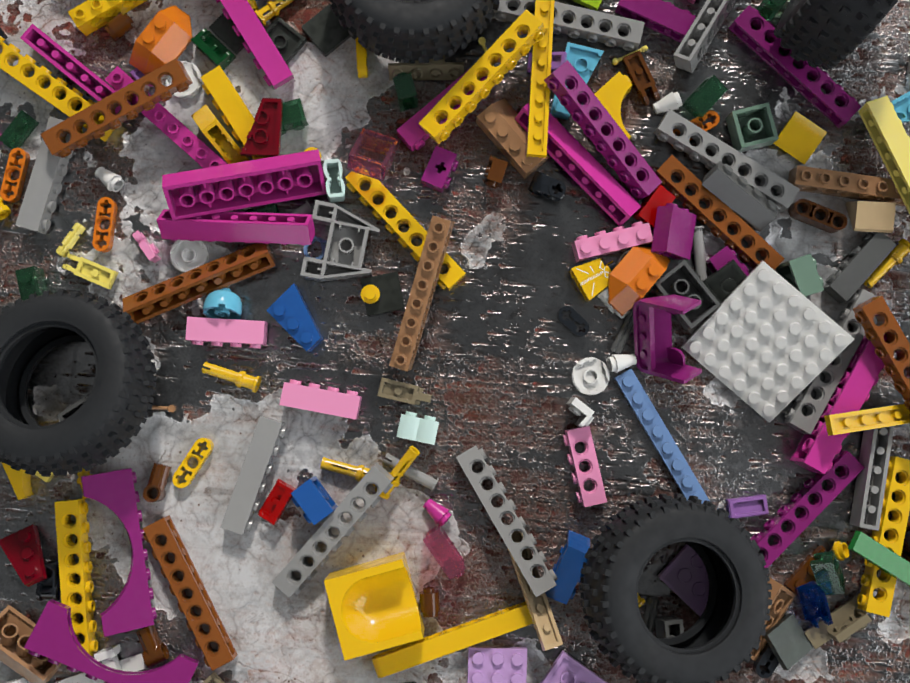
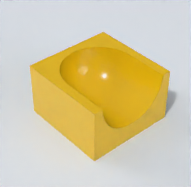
M405 552L333 571L325 578L324 584L344 661L423 639L425 627Z

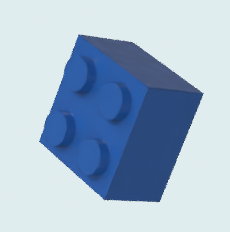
M316 476L310 478L291 492L293 503L297 507L302 508L305 512L303 516L309 524L312 522L313 525H316L338 507Z

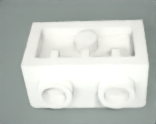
M571 397L566 403L570 406L568 409L573 414L580 416L575 423L577 427L588 426L594 419L592 416L594 411L578 398Z

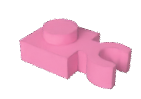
M137 230L132 234L150 261L156 263L161 259L158 255L159 249L154 243L150 244L142 232L140 233Z

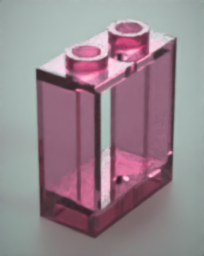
M363 128L349 153L347 170L384 181L397 154L399 139ZM363 148L386 157L383 162L358 153Z
M438 524L423 535L424 543L449 580L453 577L455 579L461 577L465 573L466 562L444 529Z

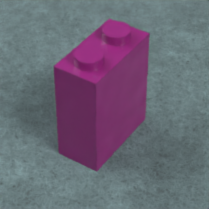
M674 203L658 206L651 252L672 260H690L696 215L690 213L689 209L679 208Z

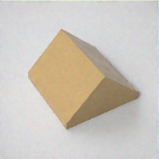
M846 202L845 206L853 231L893 232L896 203Z

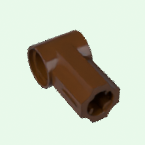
M154 463L148 485L143 490V498L147 502H159L164 499L166 495L165 488L172 467ZM154 488L158 491V496L155 499L151 496V491Z
M154 625L143 627L136 631L144 650L143 659L147 667H152L169 659L168 648L165 643H161Z

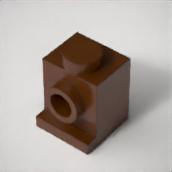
M490 156L488 165L491 166H487L484 177H487L485 185L490 188H500L508 162Z

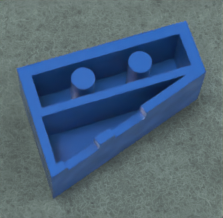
M293 283L266 310L307 352L310 353L324 340L296 284Z
M568 530L567 542L564 547H561V555L553 566V571L558 578L555 581L557 585L545 592L547 597L567 605L569 598L573 599L576 593L575 586L577 582L580 583V578L584 576V574H581V568H583V562L587 563L588 561L585 558V554L588 548H590V538Z

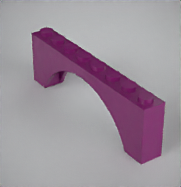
M128 468L82 476L83 496L102 503L114 512L126 529L131 545V566L125 586L116 600L100 614L103 635L106 637L154 625L153 619H157L155 607H151V600L154 599L152 587L149 588L148 580H151L150 569L146 568L145 561L148 560L147 549H143L142 541H145L143 535L144 530H140L139 522L143 521L142 512L137 510L136 504L140 502L139 492L134 490V483H137L136 472H132V469Z
M53 599L47 602L24 646L25 649L29 650L28 653L33 656H45L48 658L47 661L52 664L59 665V663L67 665L66 669L77 673L81 671L86 673L85 676L92 680H97L98 678L105 681V683H190L199 663V660L181 653L167 664L146 671H122L108 667L94 659L77 639L72 625L71 607Z

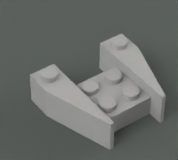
M315 200L312 214L313 222L330 226L323 260L304 256L300 276L304 279L319 282L372 276V270L362 268L368 236L369 234L380 236V229L334 203Z

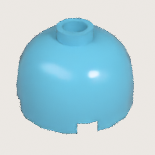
M222 288L208 294L203 305V314L206 317L241 319L243 305L240 297L232 292L231 289Z

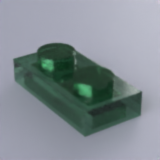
M21 110L0 136V141L10 149L20 148L38 126L39 122Z

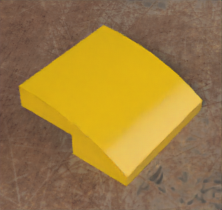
M795 111L779 133V139L773 144L802 164H805L827 132Z

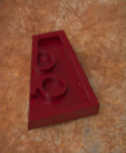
M262 98L251 131L247 135L244 148L242 147L240 152L241 156H280L282 99Z
M32 524L0 539L1 548L24 585L30 587L47 578L38 527Z

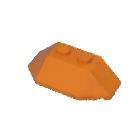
M175 5L158 11L135 40L129 64L144 75H147L173 59H178L193 38L191 17Z
M633 246L608 275V303L622 316L633 307L635 302L645 296L666 271L670 263L669 258L651 252L652 247Z

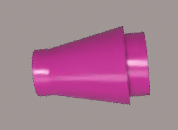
M431 498L423 505V508L426 509L436 525L439 524L441 527L452 516L449 513V509L436 503Z

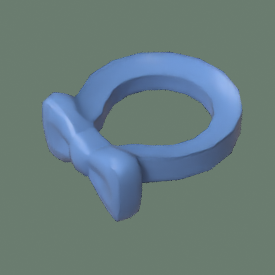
M314 236L312 243L318 241L321 243L322 248L320 256L315 258L322 260L327 241L321 237ZM304 245V255L306 257H311L309 256L307 251L309 245Z

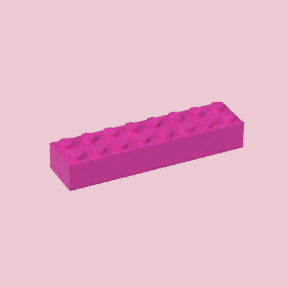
M318 149L162 175V189L172 221L327 194Z
M884 334V337H883V338H884V341L886 342V341H887V336H886V334ZM866 336L863 337L812 433L803 435L790 461L810 472L826 474L832 468V461L835 455L841 451V444L844 438L850 434L844 433L828 436L824 416L859 411L862 405L869 399V392L872 386H875L878 382V375L881 369H884V363L875 354V348Z

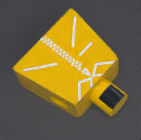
M599 258L570 269L569 273L586 302L590 301L608 286V275L616 267V263L612 260L604 265Z

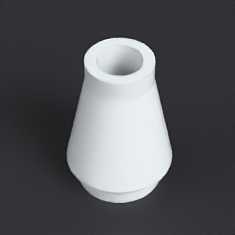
M671 92L654 103L653 108L657 115L667 112L669 109L672 111L678 110L683 104L679 93Z
M102 166L96 169L95 175L109 191L118 192L124 186L122 176Z
M612 354L610 357H607L606 362L610 372L618 373L632 365H636L637 359L635 354Z

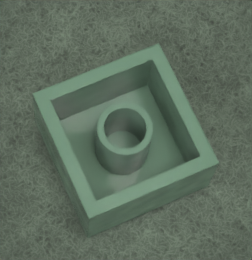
M769 102L732 111L725 118L733 148L739 152L770 146L779 139Z
M811 254L787 261L776 268L777 273L805 297L824 291L823 279L817 272V262Z

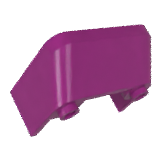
M679 295L643 298L634 303L633 321L636 366L641 372L681 384L687 383L702 373L700 368L685 365L683 352L672 347L671 314L683 315L701 305V300Z

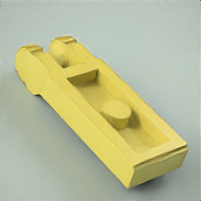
M68 253L67 257L73 261H78V265L75 269L68 264H63L62 268L73 272L76 276L111 290L118 272L83 257L80 258Z

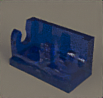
M815 581L796 587L804 619L816 628H819L817 622L819 620L824 621L828 626L833 624L827 598L821 587Z

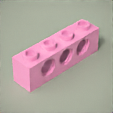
M590 426L564 430L563 441L564 445L568 446L570 452L567 454L569 465H573L574 473H571L573 483L577 484L578 492H576L578 503H581L583 507L606 503V494ZM577 442H582L584 445V449L580 453L575 451V444ZM582 461H587L588 469L583 472L580 471L579 464ZM587 480H591L593 483L590 490H585L583 487L584 482Z

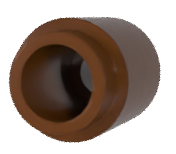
M119 12L107 22L104 28L115 40L133 29L134 27L131 24L134 21L127 13L123 15Z
M425 587L423 591L419 592L421 612L423 617H436L439 615L438 611H440L439 591L435 590V587Z

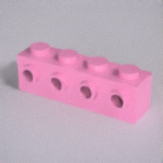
M640 221L631 224L632 227L629 228L620 226L614 228L613 232L606 233L604 230L594 233L595 236L588 238L587 235L577 237L576 241L572 244L576 263L627 251L633 246L643 247L650 245L653 241V236L649 223L643 224Z
M187 317L185 340L192 341L191 345H203L204 342H211V346L220 347L223 346V343H230V347L242 348V344H248L249 348L261 349V345L267 346L268 322Z
M290 379L289 383L284 382L279 405L358 419L362 397L358 396V392L347 390L346 394L340 393L339 388L329 386L327 390L320 389L319 384L309 383V386L301 385L302 381Z

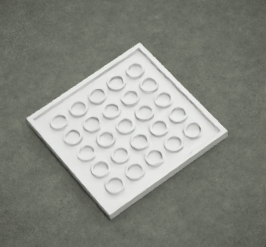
M762 260L724 300L721 306L682 345V348L770 423L854 340V337Z

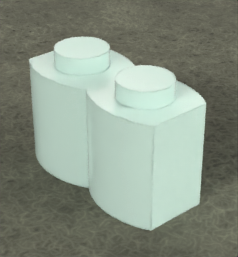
M339 159L325 160L323 171L326 180L327 198L330 203L343 202L345 200V184L341 161Z
M406 411L405 414H401L396 437L434 445L439 422L435 421L436 417L425 415L423 419L417 417V413Z

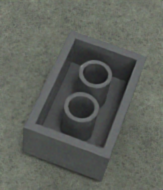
M685 260L668 271L651 287L658 297L679 295L701 300V305L683 315L672 314L685 331L692 329L721 306L719 301Z

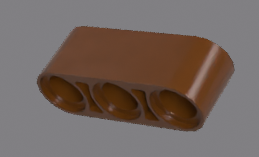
M799 199L788 208V213L793 219L828 233L838 232L847 226L848 221L844 214L807 199ZM797 205L802 207V213L797 210ZM815 212L820 215V220L816 219ZM833 219L837 221V227L834 226Z

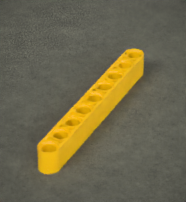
M525 601L426 636L423 639L384 651L373 656L371 659L377 677L383 678L533 624Z

